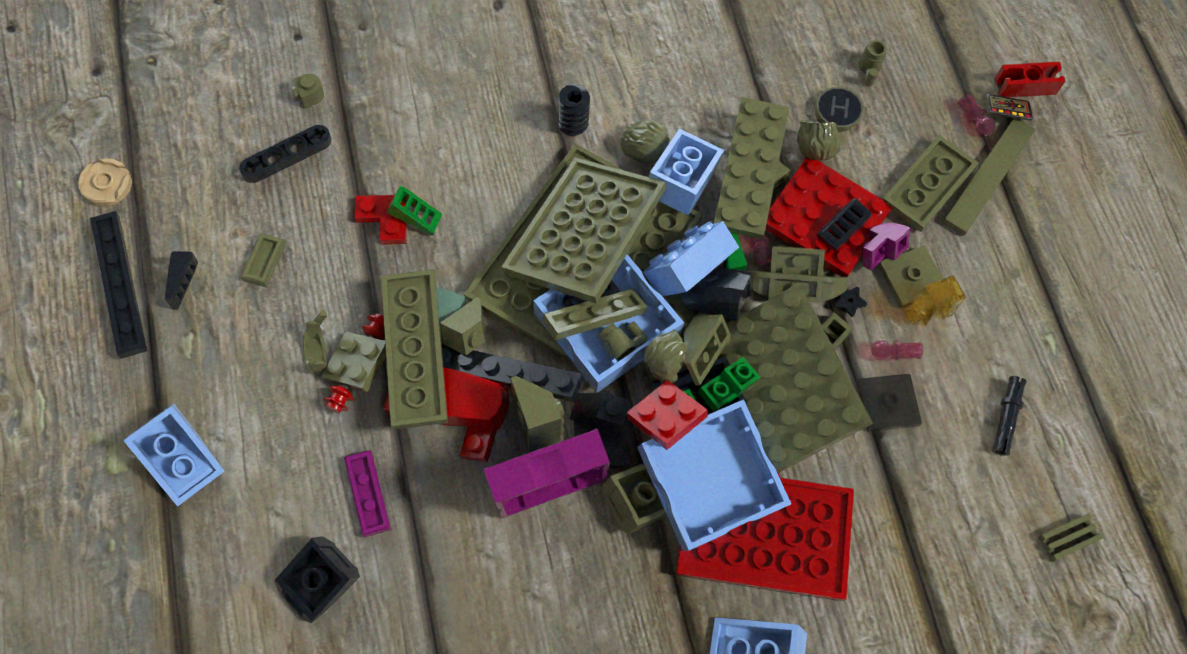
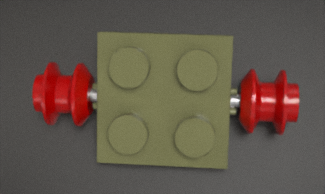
M381 314L367 316L370 324L369 326H362L365 336L346 331L321 376L326 382L338 385L330 386L331 396L323 398L327 403L325 405L327 409L338 414L341 411L347 412L346 401L354 400L349 391L350 388L365 393L369 391L386 358V343L383 341L385 340V335L383 334L385 330L384 316Z

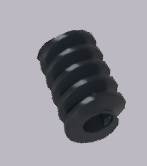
M566 85L559 93L558 126L560 131L568 136L580 135L589 126L590 95L580 85Z

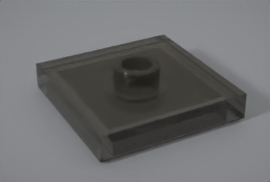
M911 374L862 378L857 381L860 399L873 422L872 425L867 427L868 432L918 427L922 424Z

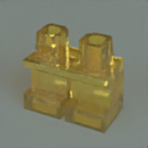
M952 275L925 286L920 295L911 300L912 306L906 308L905 314L911 324L922 321L926 326L935 314L940 313L942 319L953 316L966 296L955 276Z

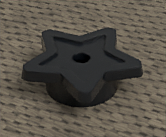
M855 287L840 294L839 300L835 303L834 307L854 317L856 310L866 307L867 302L860 297V288Z

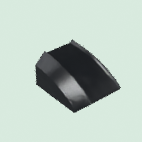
M713 269L690 290L681 293L684 306L687 309L710 315L722 314L723 318L737 321L747 297L752 292L754 274L749 271L736 269Z
M321 536L311 538L277 576L274 583L281 597L298 616L306 622L313 623L360 578L358 568L347 559L336 547L335 543Z

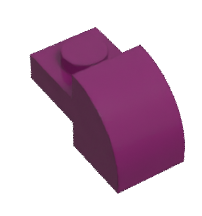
M884 223L870 229L869 237L872 240L866 242L862 249L863 267L872 270L885 257L895 261L909 247L910 228L897 223Z

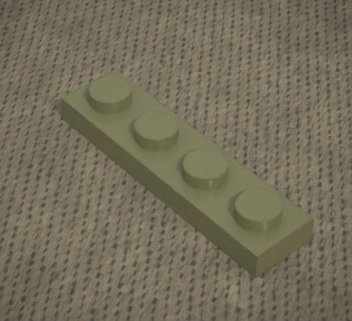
M629 289L601 297L597 304L587 301L545 313L542 322L553 338L558 340L645 314L647 306L634 289Z

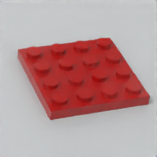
M806 157L769 209L765 230L792 247L824 249L823 266L840 277H848L863 254L862 249L864 245L872 240L869 237L870 229L882 224L892 207L878 196L819 160H811ZM855 198L872 213V216L863 228L834 252L816 234L846 204ZM831 230L828 231L836 239L840 240V238L834 232H832Z

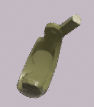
M322 310L313 321L307 322V329L303 332L305 367L311 374L322 373L328 365L325 341L320 327L327 317L325 310Z

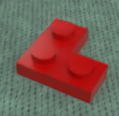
M394 195L355 196L356 223L380 222L381 245L407 244V223L386 213Z

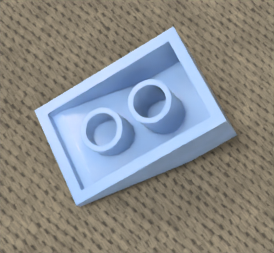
M174 403L123 440L177 506L225 471Z
M715 617L710 654H805L807 633L797 624Z

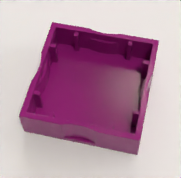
M598 429L485 468L484 471L495 504L502 518L607 481L608 474L606 471L609 469L610 462Z

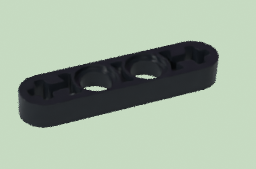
M323 125L312 126L246 158L239 166L243 179L249 183L259 182L330 146L332 140L329 130ZM320 134L323 139L319 140L316 136ZM307 139H309L311 146H308ZM295 144H302L304 146L303 150L298 153L292 152L291 148ZM272 155L281 156V160L278 163L271 164L268 162ZM263 161L264 164H265V166H266V168H263V166H262V164H261L260 162ZM253 167L256 172L251 174L248 169Z

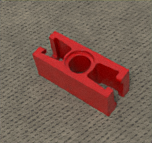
M1060 61L1002 65L994 78L996 85H1001L1004 82L998 95L1009 98L1056 95L1066 82L1064 76L1054 78L1062 70Z

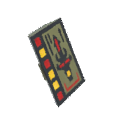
M987 94L985 103L987 113L1014 119L1033 120L1029 101Z

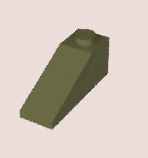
M722 314L694 316L684 331V342L687 344L685 363L695 385H701L731 337Z

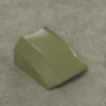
M644 463L610 476L602 485L603 500L606 501L619 525V529L627 534H631L667 516Z

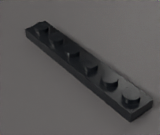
M114 211L91 217L90 221L117 356L122 359L147 352L120 216Z
M442 343L444 368L485 378L503 387L511 388V377L518 376L552 392L555 399L574 403L584 381L581 373L475 350L464 355Z

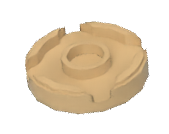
M104 158L98 160L99 162L87 165L79 176L78 186L81 194L89 203L95 206L107 207L117 204L130 192L132 178L123 163L115 159Z

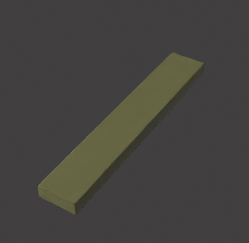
M1017 118L1012 120L943 223L965 236L1036 130L1035 128Z

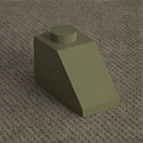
M476 297L440 322L444 345L467 355L485 342L484 315L480 298Z

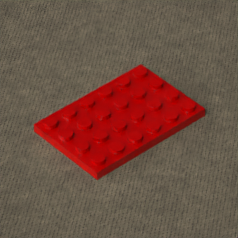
M779 477L791 502L790 505L760 519L749 521L731 529L726 534L689 551H682L679 544L676 575L845 601L847 600L854 489Z

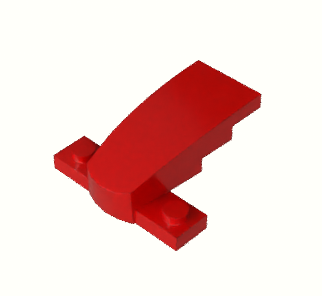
M444 368L448 423H443V425L468 426L459 456L466 460L488 462L496 432L503 424L508 413L509 388L469 373ZM389 391L382 409L387 414H390Z

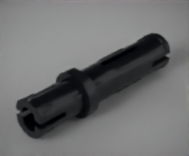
M1018 376L1009 377L1006 395L1001 400L1003 408L992 452L998 453L1000 451L999 455L1003 456L1010 455L1019 410L1024 405L1022 397L1027 381L1021 378L1019 382L1020 377Z

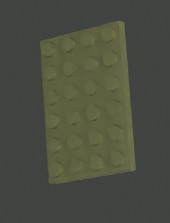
M575 157L502 265L503 274L597 304L665 192V182Z
M799 283L739 316L737 321L732 320L726 324L731 337L719 354L718 359L726 356L731 365L744 357L761 377L755 384L743 392L750 415L760 434L764 452L775 467L777 474L873 424Z

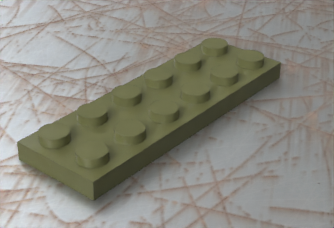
M741 97L714 223L723 221L730 233L761 240L764 237L790 107Z
M435 270L381 275L391 428L395 430L448 423Z

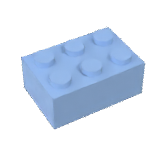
M679 129L649 174V178L664 181L666 184V190L659 202L689 215L714 175L724 150Z
M723 221L714 224L707 222L700 228L697 225L689 228L684 232L685 237L682 240L672 242L667 246L668 251L665 254H659L649 261L650 266L643 273L655 291L662 296L687 292L739 248Z

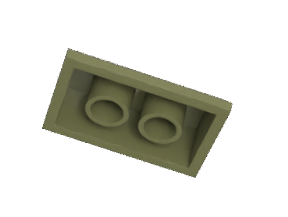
M518 376L511 377L513 406L529 453L559 443L561 441V434L564 433L562 425H564L563 417L565 416L560 400L555 401L552 392Z

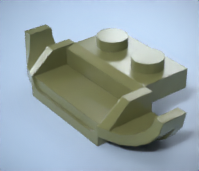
M772 246L770 271L745 270L754 274L752 289L768 299L775 297L798 283L809 302L821 303L833 299L847 290L848 277H829L823 275L824 249Z

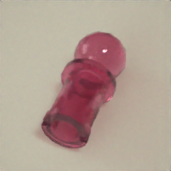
M970 93L966 95L967 98L965 96L962 97L957 104L970 118L969 122L973 123L976 121V130L979 134L985 136L991 134L995 130L994 120L991 117L984 116L986 110L981 109Z
M765 233L762 240L750 237L751 242L749 245L750 248L754 249L752 253L754 261L759 265L768 264L772 257V251L768 247L769 239L765 236Z
M878 340L873 343L871 353L878 360H886L890 355H892L895 361H898L899 358L920 359L923 355V346L921 342L899 343L898 340H894L892 345H890L887 341Z

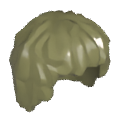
M655 121L633 122L623 132L621 149L625 156L638 162L655 163L669 145L670 138L664 126Z
M800 121L797 142L799 151L805 157L811 160H828L839 153L841 150V135L837 130L835 122Z
M674 329L669 333L655 337L645 350L644 361L649 366V370L655 379L660 380L662 383L667 380L673 383L677 380V373L684 365L683 356L687 351V344L682 341V338Z

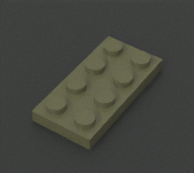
M938 135L882 200L892 207V212L922 232L973 172L979 162Z

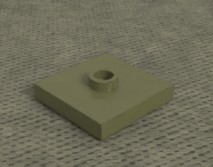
M925 245L902 253L895 261L888 258L878 264L900 308L944 293L948 289Z

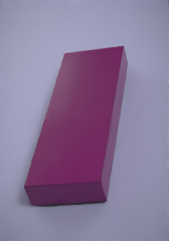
M368 450L344 457L363 537L366 538L390 531L391 526L372 451Z

